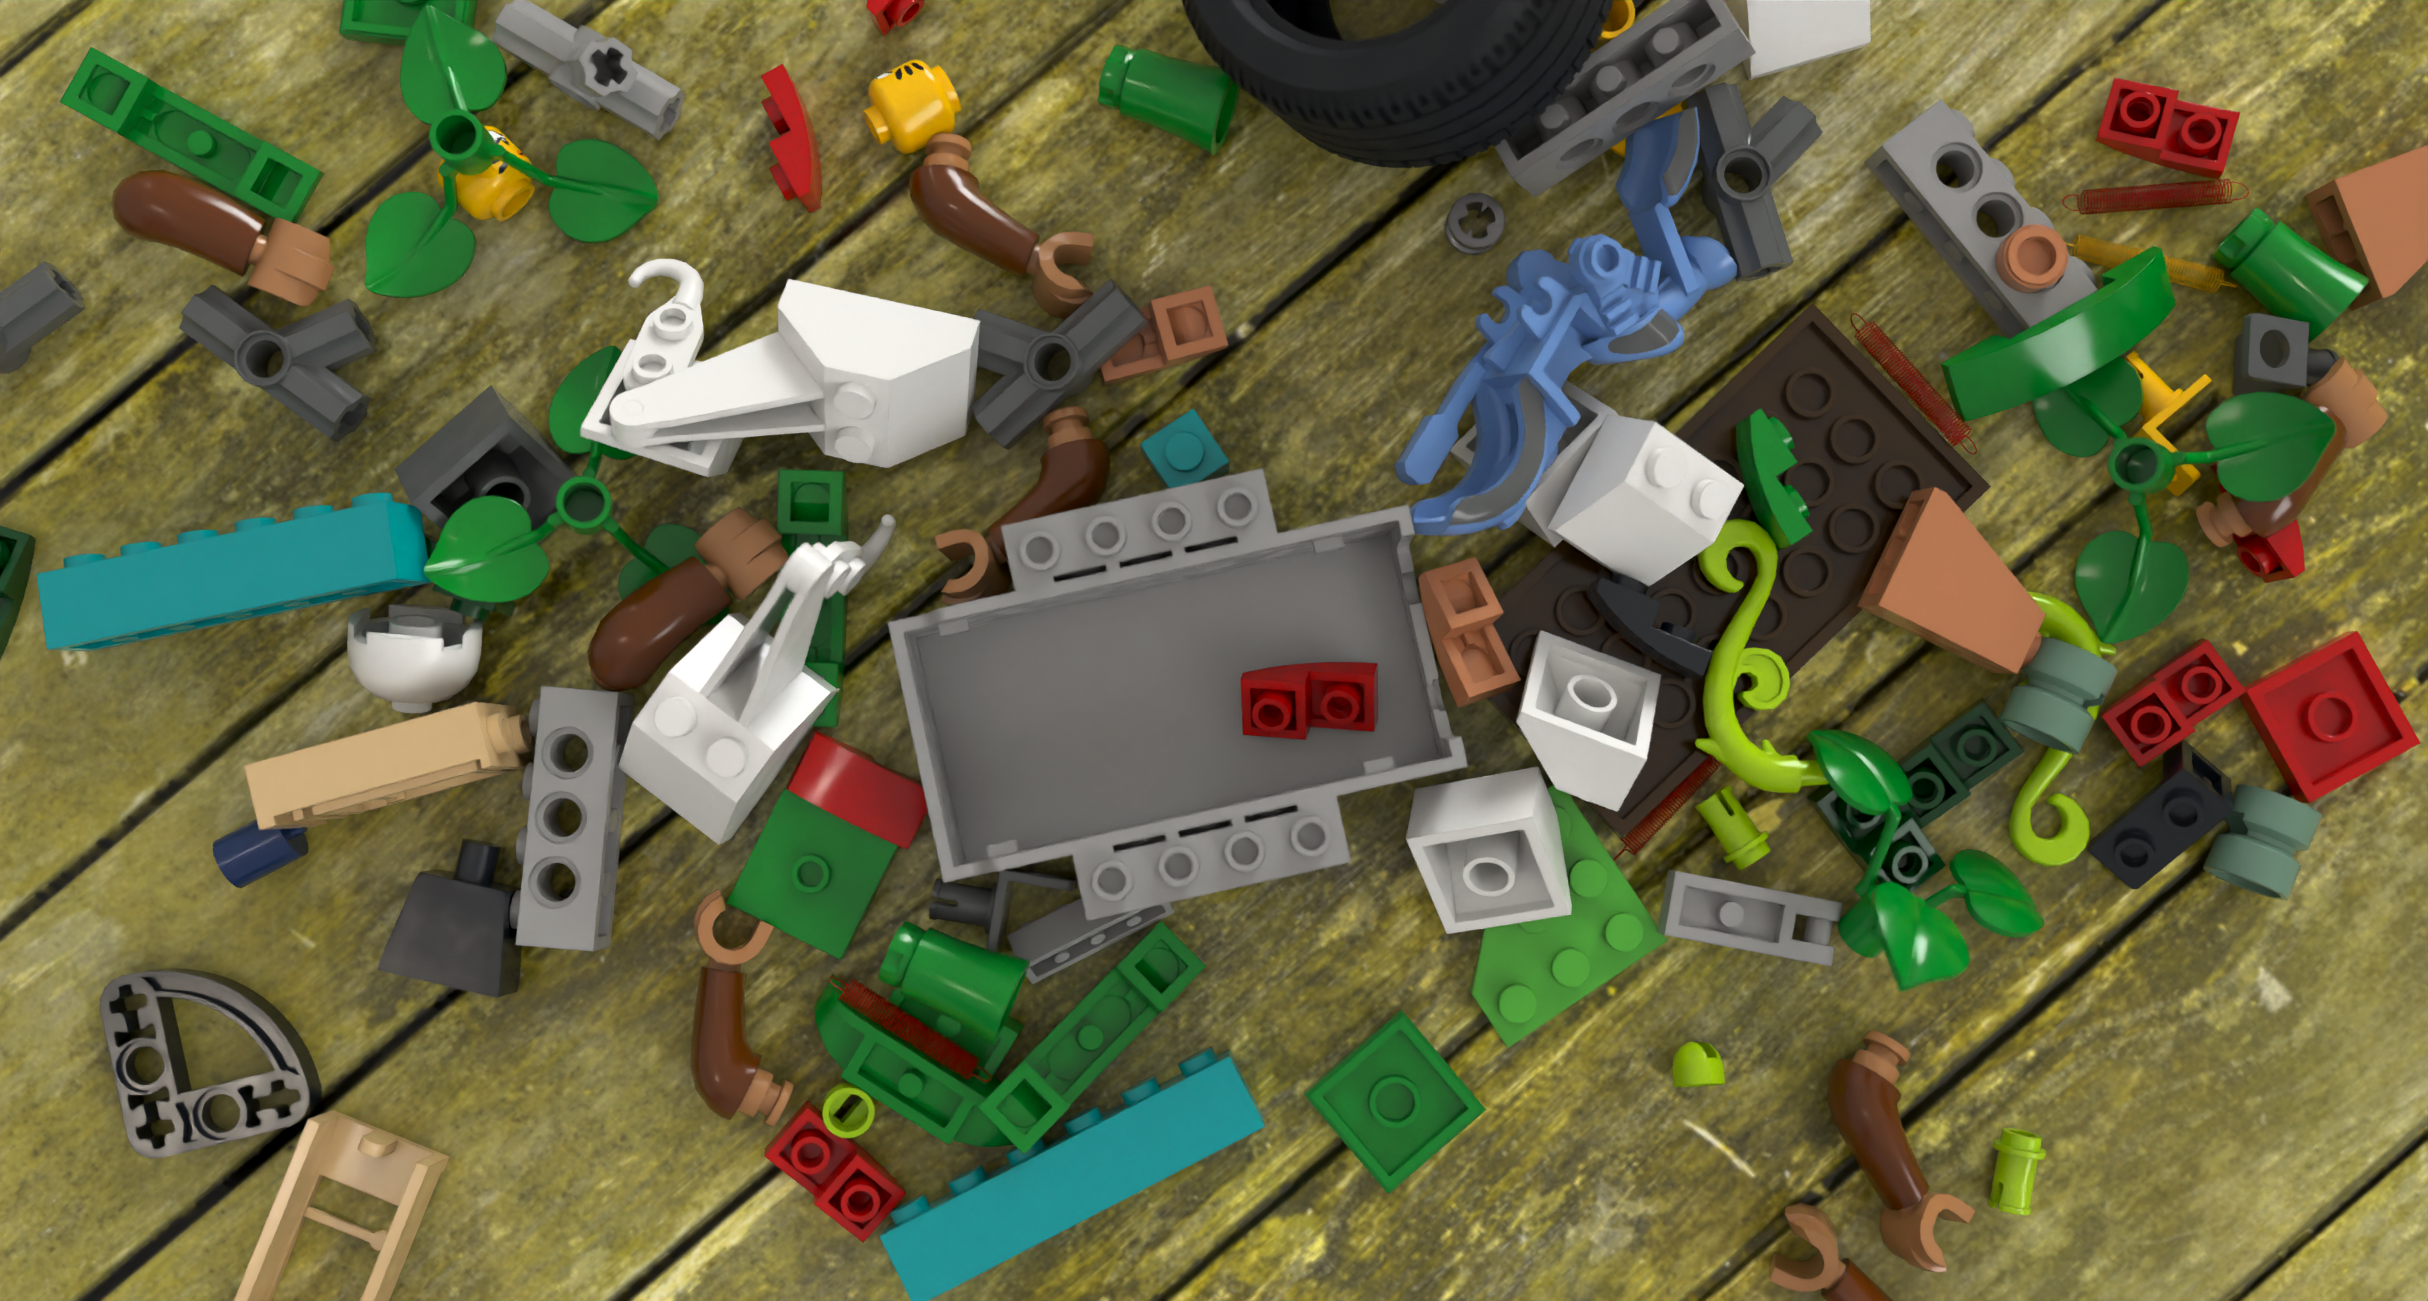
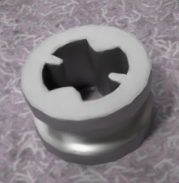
M1469 193L1459 198L1448 213L1444 225L1445 236L1449 244L1459 253L1469 256L1481 255L1489 251L1501 236L1505 225L1504 212L1499 203L1491 196L1482 193ZM1467 210L1479 211L1478 219L1483 214L1488 217L1490 224L1484 229L1482 238L1471 237L1472 229L1465 234L1459 225L1463 223L1467 216Z

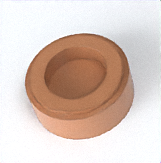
M2039 224L2026 225L2014 231L2002 241L1996 254V268L2003 282L2010 288L2023 293L2038 292L2052 285L2063 275L2068 263V251L2062 237L2053 229Z

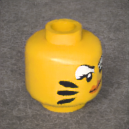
M914 59L871 81L868 88L871 106L862 110L870 132L879 145L890 141L894 148L902 154L910 155L925 148L928 140L934 134L952 133L956 125L955 114L961 111V104L950 79L939 65L930 68L925 62Z
M484 126L492 135L496 144L502 145L508 152L532 165L531 161L498 128ZM441 159L437 167L436 178L439 185L444 189L443 177L439 173V167L444 162ZM494 160L492 165L480 174L469 176L458 173L456 176L457 202L477 220H489L495 217L498 221H505L511 218L530 200L535 187L531 183L532 178L498 160Z

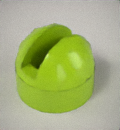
M1687 1042L1678 1048L1672 1062L1674 1088L1726 1084L1723 1061L1718 1051L1711 1044Z
M850 1082L836 1085L826 1094L823 1101L822 1116L824 1124L831 1133L838 1137L854 1138L860 1136L869 1129L874 1120L875 1108L872 1096ZM851 1094L859 1096L842 1120L834 1116Z

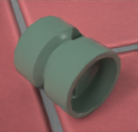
M2042 637L2035 657L2027 666L2022 668L2029 679L2028 683L2013 687L1998 721L2011 730L2045 746L2078 755L2095 721L2087 709L2090 706L2102 705L2118 669L2106 660L2077 646L2057 639Z
M2237 784L2232 796L2233 811L2224 818L2230 827V831L2216 835L2203 869L2235 886L2266 897L2287 901L2301 869V865L2294 855L2296 852L2309 849L2322 814L2306 804L2276 792L2255 786Z

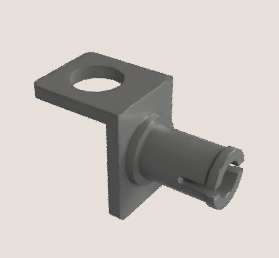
M2259 313L2247 314L2243 319V333L2238 335L2235 340L2233 395L2238 396L2252 392L2274 393L2306 386L2311 387L2330 371L2331 366L2339 359V356L2333 350H2320L2308 347V322Z
M1010 868L1001 870L998 883H994L992 889L953 882L943 883V879L937 878L931 897L955 900L958 905L939 901L930 903L929 919H940L985 927V933L989 934L986 949L1002 953L1014 882L1073 891L1077 889L1078 879Z

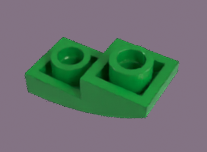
M1760 408L1736 425V446L1740 471L1753 511L1761 527L1769 533L1776 544L1777 551L1795 544L1813 532V530L1805 520L1809 517V510L1800 494L1788 484L1782 486L1776 477L1797 463V460L1791 453V450L1794 449V442L1785 426L1775 417L1768 419Z

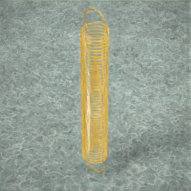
M2078 234L2079 238L2076 245H2074L2077 236L2073 244L2065 243L2072 246L2071 256L2073 247H2075V256L2076 247L2078 246L2077 258L2080 257L2082 261L2100 264L2109 268H2114L2119 263H2124L2127 254V260H2129L2130 255L2133 258L2134 254L2136 256L2140 254V251L2141 253L2143 252L2142 249L2117 245L2114 242L2089 238V236L2086 237V235ZM2164 256L2166 267L2169 262L2167 271H2169L2172 263L2168 274L2170 275L2171 283L2215 293L2220 285L2238 287L2235 284L2223 281L2224 271L2222 269ZM2199 270H2200V274H2199L2198 279H2197V281H2196L2197 274H2198V272H2199ZM2202 271H2203L2202 278H2201V280H2200V282H2199L2200 275H2201V273H2202ZM2205 272H2206L2205 279H2204V281H2203V283H2202L2203 276H2204V274H2205ZM2213 272L2211 281H2210V283H2209V285H2208V282H2209L2211 273ZM2208 273H2209L2208 280H2207V282H2206V284H2205L2206 277H2207V275H2208ZM2216 273L2214 282H2213V284H2212V286H2211V283H2212L2214 274ZM2217 280L2215 287L2211 290L2215 281ZM2220 281L2218 288L2214 292H2212L2216 288L2218 282Z

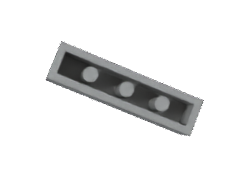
M1080 898L1072 903L1060 905L1052 913L1036 921L1021 925L1018 930L1008 934L1007 938L1015 956L1031 960L1026 977L1034 984L1175 913V910L1170 902L1087 921L1083 901Z

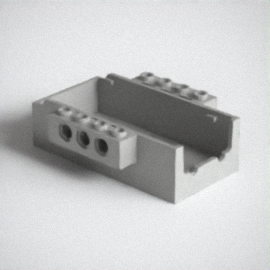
M1263 468L1008 524L1001 526L1015 592L951 605L926 614L888 622L943 883L1073 855L1087 921L1349 863L1351 859L1336 796L1468 767L1462 738L1452 734L1447 711L1443 704L1439 687V676L1427 623L1416 587L1414 566L1410 552V543L1415 535L1408 504L1277 533ZM1302 663H1378V722L1374 732L1311 727L1306 740L1243 735L1240 679L1244 672Z

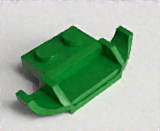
M830 978L833 984L843 989L842 982ZM828 980L814 1006L815 1021L826 1050L843 1070L840 1077L947 1145H950L952 1141L977 1147L1013 1145L977 1107L1002 1082L995 1078L994 1074L1022 1031L1023 1024L1009 1016L997 1041L992 1045L959 1022L925 1004L900 994L901 988L896 987L888 1003H894V1006L897 1005L899 1010H905V1013L911 1014L910 1017H916V1020L922 1021L921 1024H927V1027L933 1028L935 1033L938 1031V1034L944 1035L946 1040L949 1038V1041L952 1040V1043L958 1044L957 1047L960 1045V1048L963 1047V1050L969 1051L968 1054L971 1052V1055L974 1054V1057H980L976 1066L987 1071L992 1078L990 1082L982 1081L975 1076H971L967 1080L969 1074L964 1079L967 1071L961 1077L965 1068L958 1075L963 1065L955 1073L961 1062L953 1072L959 1059L951 1070L950 1068L955 1059L949 1068L947 1067L952 1058L944 1066L950 1055L942 1065L948 1052L940 1063L939 1061L944 1052L938 1061L936 1059L942 1049L936 1058L933 1059L940 1046L932 1058L931 1055L937 1045L929 1056L928 1054L933 1045L927 1054L925 1052L931 1042L925 1051L922 1052L929 1039L920 1051L927 1036L917 1049L925 1033L915 1047L914 1045L922 1032L913 1045L911 1044L918 1032L912 1041L908 1042L916 1029L906 1042L914 1026L903 1040L912 1023L902 1038L900 1037L909 1022L898 1037L897 1035L905 1022L896 1035L895 1032L903 1019L892 1033L901 1016L891 1031H889L899 1013L886 1030L895 1015L894 1013L884 1028L893 1010L881 1026L890 1009L880 1024L878 1022L888 1006L875 1023L884 1007H882L873 1021L881 1005L870 1019L878 1003L869 1017L867 1015L876 1002L872 1004L868 1013L864 1016L866 1010L861 1014L864 1007L859 1012L861 1005L856 1010L857 1006L853 1009V1006L850 1007L851 1003L848 1005L849 1000L847 1003H845L846 999L843 1002L842 999L839 1000L844 991L833 986ZM975 1067L972 1074L981 1079L990 1080L987 1073Z

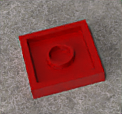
M2358 631L2345 632L2244 686L2243 688L2246 692L2238 697L2295 800L2301 803H2311L2420 744L2418 737Z

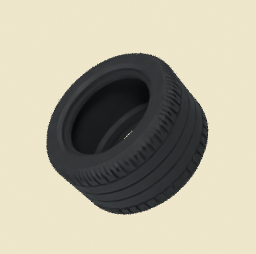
M1181 0L1190 24L1204 49L1213 61L1218 64L1219 68L1238 86L1318 147L1354 162L1388 168H1412V166L1414 168L1437 166L1438 163L1447 164L1451 161L1463 160L1464 156L1472 157L1477 152L1488 150L1490 145H1499L1502 140L1511 138L1512 133L1516 130L1518 132L1522 131L1526 124H1531L1535 121V116L1539 113L1542 115L1549 105L1552 106L1556 102L1555 98L1558 94L1562 95L1566 91V86L1568 84L1571 85L1575 80L1573 76L1576 72L1580 73L1583 63L1591 56L1590 50L1595 49L1597 39L1603 32L1602 24L1607 22L1608 12L1611 10L1613 0H1446L1428 16L1400 31L1373 39L1344 41L1333 20L1329 0Z

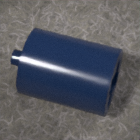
M256 819L215 840L213 843L214 858L226 879L235 887L243 888L307 855L308 843L304 834L307 831V827L259 830Z

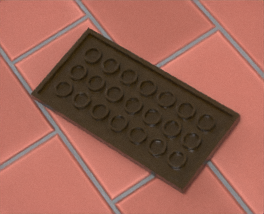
M1813 303L1673 434L1742 484L1744 482L1740 471L1736 446V425L1761 408L1768 419L1775 417L1785 426L1794 442V449L1791 450V453L1797 460V463L1776 477L1782 486L1788 484L1800 494L1809 510V517L1805 520L1813 532L1795 544L1777 551L1776 576L1770 595L1745 648L1769 649L1779 655L1789 671V678L1799 671L1862 610L1857 605L1912 491L1937 487L1947 492L1964 513L1991 487ZM1744 486L1726 520L1740 518L1753 521L1761 526ZM1562 540L1498 600L1504 613L1493 625L1521 681L1510 691L1486 699L1528 742L1516 720L1535 641L1540 630L1661 675L1647 760L1619 811L1617 812L1583 800L1619 838H1624L1710 756V754L1697 748L1695 745L1696 739L1710 738L1705 726L1703 710L1705 676L1709 663L1703 676L1689 679L1661 665L1630 644L1602 617L1586 595L1591 582L1600 577L1610 580L1613 572L1565 540ZM1735 547L1729 551L1726 559L1727 569L1735 579L1743 581L1744 586L1736 593H1727L1712 585L1701 572L1697 555L1652 584L1648 588L1646 596L1662 602L1652 627L1660 629L1662 622H1669L1684 627L1699 635L1696 645L1713 652L1757 577V562L1754 554L1749 548ZM1745 673L1738 677L1733 690L1735 715L1740 726L1756 712L1745 707L1737 699L1738 693L1747 691L1752 686L1751 677Z

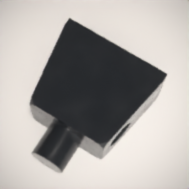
M462 839L454 872L439 869L420 871L414 880L387 942L377 970L496 998L517 992L520 980L522 945H515L517 929L511 928L509 914L513 895L517 890H521V888L493 882L501 846L479 840Z

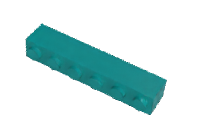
M370 493L351 498L352 508L334 511V507L330 505L307 506L293 510V520L276 523L275 518H251L235 522V532L219 535L217 530L188 531L178 534V544L162 547L160 542H138L121 546V556L106 559L104 554H81L66 557L63 559L64 568L36 574L47 650L91 652L432 583L424 574V566L428 561L421 511L414 505L393 502L391 493Z
M1212 1046L1205 1048L1178 1063L1182 1073L1159 1085L1155 1076L1142 1080L1120 1094L1124 1101L1123 1104L1101 1114L1098 1106L1088 1108L1063 1123L1067 1133L1045 1144L1040 1138L1024 1155L1016 1147H1013L1005 1153L1009 1162L989 1173H986L983 1165H979L958 1175L947 1183L951 1192L931 1203L928 1202L925 1194L892 1210L890 1215L894 1222L888 1224L879 1237L910 1300L929 1301L1264 1128V1116L1230 1049L1216 1055Z

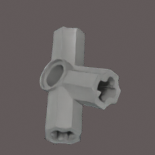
M514 0L511 3H506L495 21V32L491 41L501 50L548 76L549 82L568 96L595 111L602 107L658 141L664 134L671 132L682 113L681 109L686 97L682 89L632 61V49L616 38H606L584 25H580L577 29L528 0Z

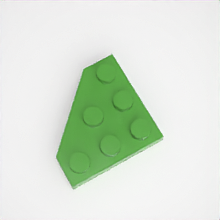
M1553 783L1548 785L1547 789L1558 816L1572 904L1571 915L1483 928L1476 967L1474 966L1469 991L1508 1048L1667 941L1663 934L1657 933V924L1571 796L1566 792L1556 789Z

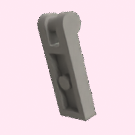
M1668 870L1657 933L1832 966L1835 947L1829 946L1833 921L1840 922L1843 903ZM1796 914L1807 916L1803 940L1792 939Z

